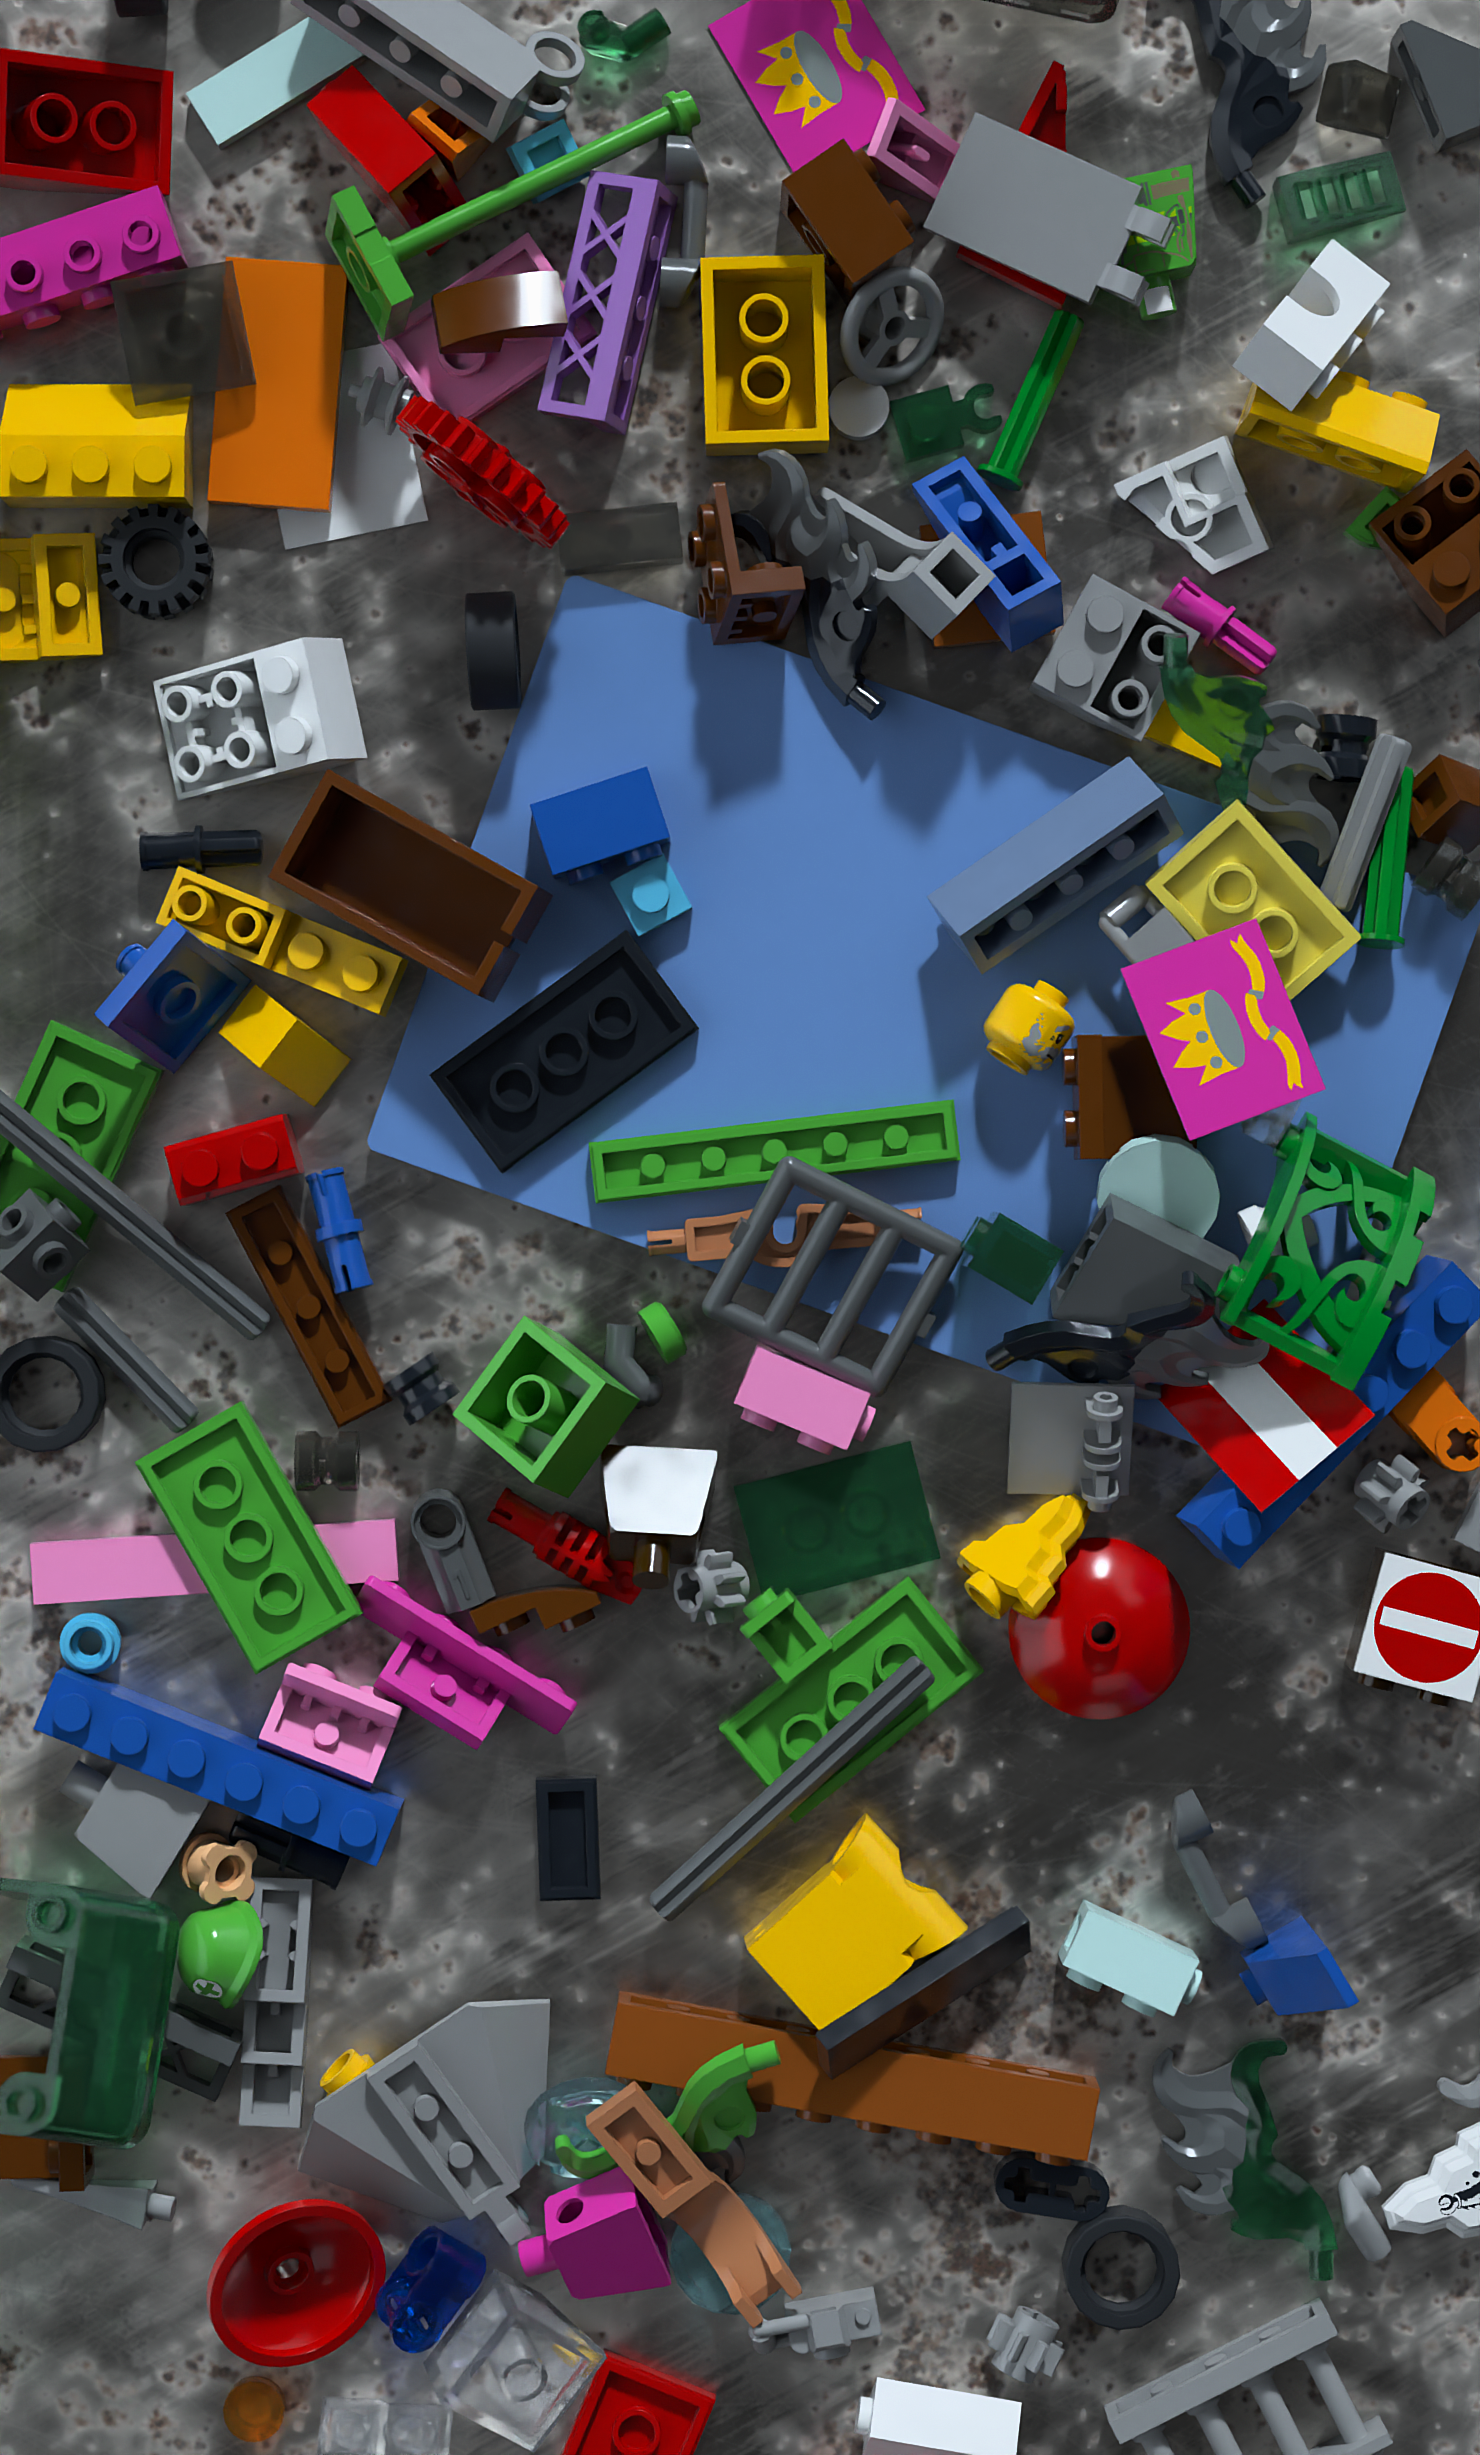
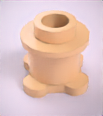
M204 1832L198 1834L187 1842L181 1852L178 1863L179 1876L185 1886L195 1892H199L200 1897L210 1904H217L222 1898L229 1897L245 1901L252 1895L255 1889V1883L251 1879L252 1863L257 1857V1849L255 1845L246 1840H239L234 1846H230L228 1841L217 1833Z

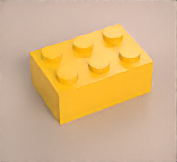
M824 254L700 258L706 456L758 455L762 451L774 448L785 450L789 454L828 453L829 407Z

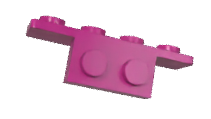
M370 1575L356 1597L364 1611L361 1614L362 1616L401 1639V1642L373 1687L473 1749L478 1750L505 1704L552 1734L560 1732L575 1710L577 1702L568 1697L557 1683L546 1678L534 1676L515 1664L511 1656L502 1649L495 1646H486L462 1631L460 1625L452 1618L444 1614L433 1613L412 1600L409 1594L399 1585L389 1581H381L377 1577Z

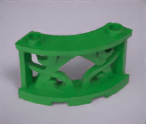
M1306 1111L1297 1126L1292 1123L1286 1125L1274 1146L1272 1154L1278 1157L1275 1177L1262 1217L1239 1266L1231 1264L1227 1268L1217 1286L1215 1297L1220 1299V1321L1230 1326L1234 1325L1330 1375V1380L1353 1391L1392 1318L1383 1314L1389 1310L1392 1301L1389 1300L1394 1284L1405 1288L1417 1263L1424 1242L1417 1239L1415 1235L1422 1223H1426L1432 1215L1436 1188L1435 1177L1414 1166L1408 1176L1403 1175L1318 1130L1317 1117ZM1301 1185L1308 1189V1191L1298 1195ZM1347 1205L1348 1219L1352 1231L1360 1244L1375 1257V1261L1353 1260L1345 1262L1334 1268L1320 1280L1308 1250L1302 1219L1322 1209ZM1375 1218L1383 1224L1382 1231L1372 1227L1368 1219ZM1280 1237L1283 1255L1271 1256ZM1264 1279L1271 1280L1277 1287L1276 1298L1266 1308L1279 1307L1295 1294L1301 1304L1283 1327L1248 1309L1254 1290L1259 1282ZM1349 1280L1357 1286L1359 1297L1357 1301L1350 1300L1345 1294V1287L1333 1299H1331L1328 1292L1338 1282ZM1309 1318L1317 1332L1333 1348L1332 1352L1293 1333V1331Z

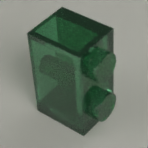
M991 1212L987 1220L976 1216L961 1240L960 1245L963 1251L967 1253L961 1265L1033 1305L1064 1253L1062 1249L999 1212Z

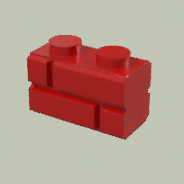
M289 1114L275 1115L164 1147L180 1206L193 1205L268 1184L275 1180H282L305 1173Z

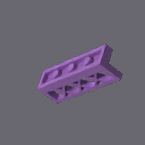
M594 170L590 171L563 292L568 325L564 337H553L537 408L544 415L587 421L602 432L619 435L626 434L660 282L662 257L666 255L678 197L659 180ZM605 189L632 193L628 214L608 228L600 215ZM598 228L601 234L595 238L596 229ZM622 236L621 245L619 246L616 240ZM609 245L617 258L614 275L595 288L587 276L589 261ZM584 287L588 294L581 298ZM609 295L608 303L606 306L603 302V299ZM596 306L604 319L601 334L581 348L573 335L576 319ZM571 348L574 354L568 358L569 350ZM596 355L593 366L590 359ZM582 366L590 378L585 405L558 401L563 379Z

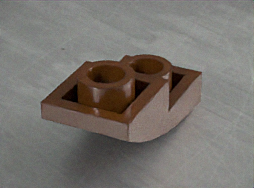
M559 271L529 272L493 277L447 289L432 295L431 308L440 354L500 352L504 338L564 337L568 325Z
M556 1584L536 1586L488 1599L482 1604L472 1607L469 1613L479 1634L491 1628L494 1629L497 1637L512 1632L530 1622L526 1612L533 1608L536 1609L545 1630L559 1624L562 1632L565 1633L594 1619L596 1616L592 1608L601 1604L602 1596L597 1590L586 1588L583 1585Z

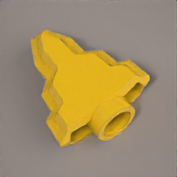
M1074 1493L1067 1497L1061 1495L1043 1504L1024 1523L1004 1525L986 1541L974 1540L959 1553L956 1561L970 1576L964 1583V1587L976 1604L995 1619H1000L1012 1608L1021 1615L1035 1620L1056 1593L1053 1585L1067 1567L1065 1555L1077 1543L1091 1513V1510L1088 1508V1501Z

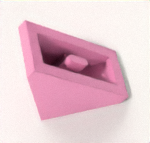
M888 97L866 153L880 174L881 180L879 183L933 204L960 144L897 98Z

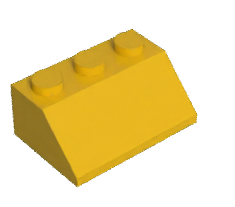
M1338 371L1317 399L1306 392L1292 412L1252 382L1234 434L1407 494L1427 473L1440 414L1426 410L1428 403L1415 395L1395 391L1389 397L1369 390L1370 382L1352 373Z
M9 384L0 426V498L10 508H133L135 506H138V508H148V504H159L162 508L167 509L169 506L176 509H193V385Z

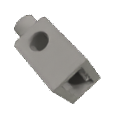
M78 1760L59 1790L62 1794L89 1809L74 1834L76 1838L137 1892L149 1900L158 1890L211 1803L209 1799L119 1763L108 1778Z

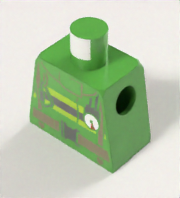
M1191 164L1124 178L1143 187L1145 190L1138 206L1172 219V223L1176 225L1166 250L1131 234L1117 266L1143 276L1145 281L1149 283L1139 306L1141 320L1144 321L1163 318L1177 312L1171 281L1190 276L1196 266L1194 183Z

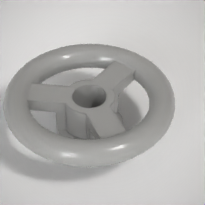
M895 267L880 272L864 283L856 292L843 317L840 331V347L847 367L859 380L875 386L894 385L908 379L926 364L938 345L944 325L943 299L935 282L918 269ZM909 286L917 290L924 300L926 317H910L900 310L894 287ZM858 336L869 342L862 352L859 349ZM905 338H920L916 347L905 359L889 367H877L891 346L898 345Z

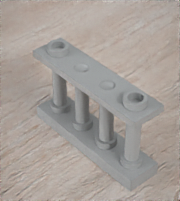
M1320 2297L1104 2405L1109 2424L1119 2444L1121 2445L1131 2439L1135 2443L1141 2442L1147 2455H1174L1163 2433V2430L1166 2428L1165 2422L1186 2411L1188 2415H1196L1215 2455H1242L1217 2405L1220 2401V2394L1240 2384L1243 2388L1251 2389L1283 2455H1383V2448L1393 2444L1379 2415L1364 2423L1362 2422L1326 2351L1329 2345L1328 2340L1339 2334ZM1293 2357H1296L1297 2360H1304L1341 2433L1308 2450L1271 2377L1275 2372L1273 2367Z

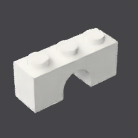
M1332 239L1308 268L1288 296L1286 295L1264 322L1232 366L1291 412L1306 392L1317 399L1385 312L1376 305V302L1389 287L1390 283Z

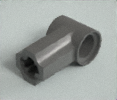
M442 1488L431 1489L420 1495L414 1503L411 1515L412 1534L420 1544L446 1614L467 1610L495 1597L494 1586L467 1520L465 1506L459 1496L450 1490ZM436 1504L447 1506L456 1516L455 1525L446 1533H431L424 1527L421 1521V1515L426 1508Z

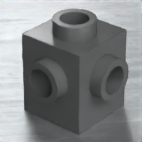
M29 1188L13 1205L7 1207L0 1215V1273L38 1302L64 1276L69 1274L76 1264L90 1251L75 1231L82 1224L81 1221L58 1198H55L48 1204Z

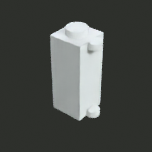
M877 2377L870 2397L860 2396L854 2433L863 2435L862 2455H1016L1022 2402Z

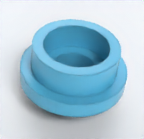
M87 1612L77 1615L65 1625L59 1644L62 1657L71 1668L81 1673L94 1674L106 1670L116 1661L121 1651L122 1640L118 1627L110 1618L100 1613ZM92 1631L101 1637L102 1647L99 1652L89 1653L83 1649L81 1637L85 1632Z

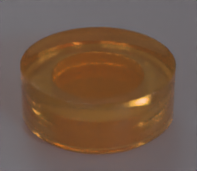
M262 2376L243 2378L230 2389L223 2407L225 2424L230 2432L241 2440L247 2442L264 2441L273 2436L280 2428L286 2412V2400L281 2388L274 2381Z

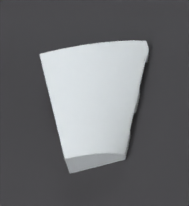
M1222 436L1170 461H1164L1114 484L1117 494L1122 499L1128 500L1156 524L1155 526L1170 539L1176 540L1192 554V558L1211 574H1216L1274 549V545L1227 436Z

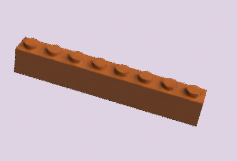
M619 1991L605 2068V2075L616 2076L615 2083L619 2086L626 2087L633 2081H636L643 2091L651 2090L652 2083L676 2087L675 2094L681 2096L688 2080L694 2073L717 2055L742 2043L745 2048L775 2040L781 2064L753 2072V2078L749 2079L747 2083L756 2112H770L772 2105L796 2109L795 2116L811 2122L830 2123L832 2116L854 2119L856 2120L855 2126L857 2128L872 2133L889 2134L893 2126L915 2130V2137L917 2139L933 2144H951L952 2137L976 2141V2149L994 2155L1006 2156L1011 2154L1012 2148L1035 2152L1036 2160L1055 2166H1070L1071 2159L1088 2160L1100 2094V2087L1095 2076L893 2040L831 2080L819 2064L815 2036L819 2030L816 2026Z

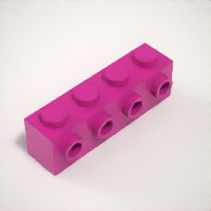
M158 185L1 237L0 340L3 338L2 331L25 324L27 329H37L51 325L61 319L60 311L83 304L86 310L101 308L116 302L119 299L118 292L138 285H141L143 290H153L176 281V272L188 269V265L166 200Z

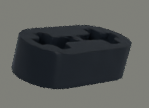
M1012 2152L998 2162L993 2174L994 2187L1000 2202L1008 2209L1020 2213L1073 2221H1090L1098 2217L1106 2209L1110 2199L1109 2186L1103 2172L1095 2164L1087 2161L1071 2159L1070 2166H1055L1036 2160L1035 2153ZM1019 2167H1026L1032 2180L1045 2182L1047 2186L1046 2188L1028 2186L1024 2191V2196L1014 2195L1012 2184L1005 2182L1006 2177H1016ZM1086 2176L1091 2188L1098 2191L1096 2196H1086L1083 2205L1074 2204L1071 2193L1056 2190V2184L1076 2186L1079 2177Z

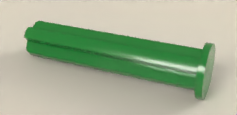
M1058 309L1053 313L989 463L979 464L976 470L982 478L997 486L1012 491H1021L1024 485L1018 476L1084 326V321L1075 314Z
M1405 766L1369 861L1363 930L1360 933L1361 939L1356 943L1367 948L1393 950L1401 949L1405 946V939L1400 937L1399 933L1415 776L1413 769Z

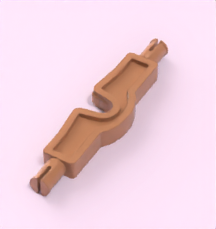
M801 1204L796 1210L798 1217L796 1220L797 1235L791 1243L782 1244L774 1238L772 1225L754 1261L772 1267H791L825 1204ZM921 1207L901 1210L915 1218H922ZM753 1209L722 1216L687 1219L685 1221V1229L648 1230V1242L672 1240L671 1244L648 1246L649 1257L687 1252V1257L692 1262L726 1259L734 1245L730 1243L729 1237L739 1218L743 1217L748 1220ZM848 1212L828 1250L871 1246L880 1227Z

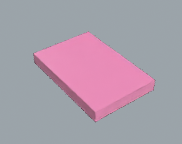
M527 232L443 291L493 277L554 271V269ZM560 280V282H561V287H562V292H564V287H565V285H564L563 282ZM431 299L409 313L403 333L382 342L379 334L377 335L378 340L402 375L409 376V385L417 397L422 396L428 402L433 401L444 412L448 410L456 419L459 416H463L472 423L545 374L553 337L504 338L500 352L440 354ZM584 314L576 319L573 335L581 348H583L598 336ZM571 348L568 357L574 354Z

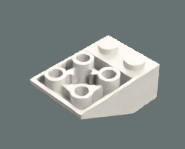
M302 637L153 681L178 801L311 774L368 758L342 638Z

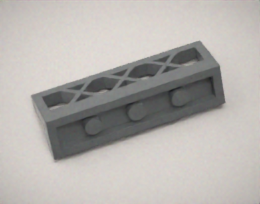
M26 1934L15 1945L6 1966L8 1969L7 1974L0 1987V2008L216 2102L242 2045L243 2030ZM20 1975H23L52 1988L56 1997L34 2005L12 1995ZM78 1999L109 2014L111 2022L93 2029L77 2024L69 2001ZM59 2005L63 2017L48 2011V2009ZM132 2023L164 2037L167 2046L147 2054L132 2048L124 2026ZM115 2030L119 2042L102 2034ZM189 2048L220 2062L212 2081L209 2082L188 2073L180 2050ZM171 2055L175 2066L159 2059Z

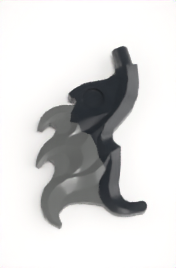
M1191 0L1194 5L1199 32L1207 58L1218 63L1224 70V82L1210 119L1209 143L1213 162L1224 188L1230 185L1246 209L1252 207L1266 196V193L1250 171L1254 166L1252 159L1260 149L1285 135L1294 125L1303 107L1298 101L1291 102L1288 96L1300 93L1312 86L1321 75L1327 60L1326 44H1320L1312 58L1304 57L1300 52L1301 41L1311 18V0H1301L1297 8H1291L1286 5L1284 0Z
M775 448L758 453V458L771 467L772 486L768 495L751 511L740 510L731 514L734 536L743 539L753 549L761 563L776 562L781 564L782 567L802 566L806 589L800 604L803 612L807 647L814 667L827 688L844 707L851 704L869 720H873L883 711L886 701L864 684L866 677L861 673L862 658L876 633L878 610L873 603L865 605L862 597L872 588L876 580V555L869 541H865L857 545V559L853 557L848 544L849 535L846 517L836 498L825 501L826 516H823L816 509L810 495L808 478L803 467L794 456L785 450Z
M1188 1270L1182 1273L1181 1290L1190 1295L1185 1301L1130 1313L1127 1316L1126 1322L1116 1327L1074 1321H1044L1025 1325L1004 1333L1003 1341L988 1349L985 1357L988 1365L995 1371H1001L1018 1360L1029 1361L1035 1359L1047 1363L1063 1376L1077 1383H1099V1380L1105 1379L1109 1384H1135L1134 1398L1147 1400L1161 1398L1162 1395L1161 1385L1150 1382H1163L1182 1387L1208 1385L1209 1373L1195 1369L1210 1366L1227 1368L1251 1366L1267 1356L1270 1344L1259 1338L1247 1340L1229 1333L1214 1313L1216 1306L1214 1291L1196 1272Z

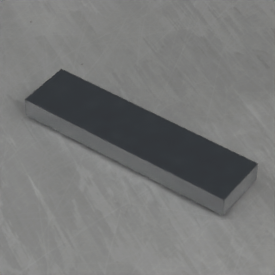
M1012 1906L816 2032L820 2066L831 2080L835 2079L1031 1952L1029 1919L1018 1906L1014 1908Z

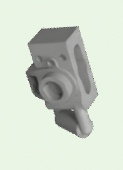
M1132 885L1099 913L1100 919L1098 924L1100 929L1131 964L1196 941L1144 885ZM1145 907L1153 918L1129 938L1120 927Z
M874 2286L784 2303L785 2317L773 2320L763 2319V2322L755 2328H752L750 2325L748 2329L753 2348L759 2354L765 2355L771 2353L774 2349L791 2346L795 2352L800 2354H806L811 2351L814 2353L815 2359L830 2360L850 2353L852 2340L882 2335Z

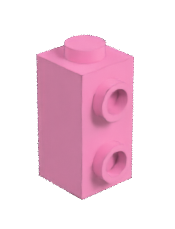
M756 1345L734 1398V1404L744 1407L741 1419L774 1432L778 1422L800 1431L797 1439L798 1443L827 1455H831L834 1445L848 1450L852 1438L863 1442L876 1412V1408L867 1405L871 1395L869 1392L821 1373L803 1363L760 1345Z

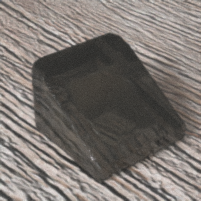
M1356 59L1331 63L1326 70L1316 113V122L1335 129L1378 139H1388L1402 79Z

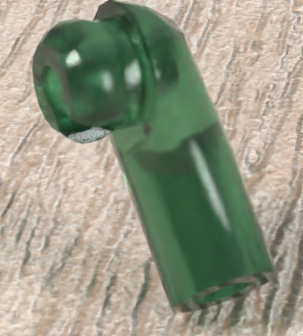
M655 7L629 25L609 20L604 16L603 11L596 9L585 12L577 23L579 42L585 50L592 55L621 63L633 60L671 34L668 24Z

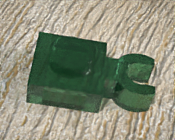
M983 383L975 385L967 391L962 400L955 402L952 400L949 385L889 401V409L904 464L963 448L964 440L961 430L969 428L975 433L988 434L999 429L1003 423L1001 415L985 419L979 417L974 411L976 401L993 396V384Z

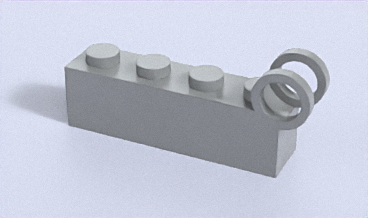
M291 0L290 4L492 143L522 113L540 121H551L561 117L570 100L568 86L579 79L585 65L583 52L570 38L556 32L542 31L533 34L528 39L526 45L523 46L458 0ZM541 47L555 48L569 58L572 68L566 71L548 68L539 61L535 50ZM535 82L549 87L555 93L558 102L553 105H540L528 99Z

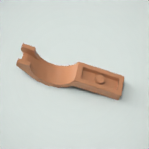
M636 2081L630 2083L586 2116L587 2128L662 2219L668 2217L675 2221L702 2250L726 2287L733 2305L752 2328L763 2322L762 2314L756 2306L779 2289L783 2288L792 2300L802 2293L801 2285L744 2202L725 2181L705 2167Z

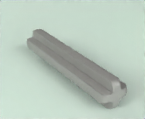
M1380 734L1376 738L1320 888L1321 892L1341 912H1349L1352 909L1412 750L1409 742L1389 734Z

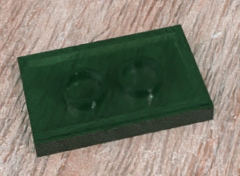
M910 1440L733 1485L761 1594L771 1587L777 1596L786 1588H789L795 1596L941 1558Z

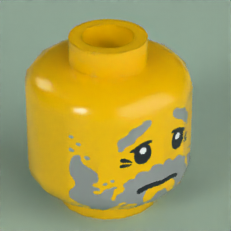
M1038 980L1034 988L1025 984L1010 985L983 1025L984 1033L990 1041L986 1050L1004 1065L1023 1075H1027L1031 1069L1038 1071L1049 1069L1075 1030L1072 1016L1064 1009L1069 999L1058 989L1041 980Z

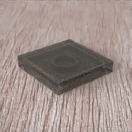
M232 260L110 282L135 407L257 384Z

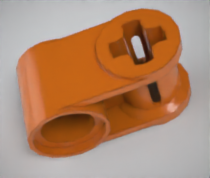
M1432 1367L1388 1415L1441 1468L1458 1472L1473 1471L1480 1467V1422L1459 1400V1396L1446 1379ZM1450 1431L1460 1434L1468 1432L1471 1436L1465 1443L1467 1450L1470 1452L1467 1457L1455 1454L1448 1456L1446 1451L1452 1445L1451 1440L1447 1436Z

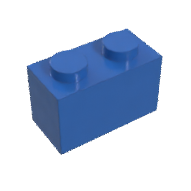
M647 766L530 804L552 875L555 880L566 876L569 886L604 875L601 864L625 857L627 865L633 866L662 856L660 845L671 842Z

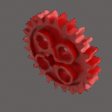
M415 395L396 417L395 423L400 426L399 430L409 437L408 441L422 451L421 460L435 474L446 481L460 499L476 507L498 526L504 529L509 526L516 533H522L530 542L533 543L535 541L542 548L547 547L551 550L571 525L566 520L568 517L558 509L559 505L545 495L547 492L545 491L546 487L528 469L517 462L505 446L493 441L484 431L463 416H459L456 419L448 410L444 412L433 401L428 402L422 396L417 397Z

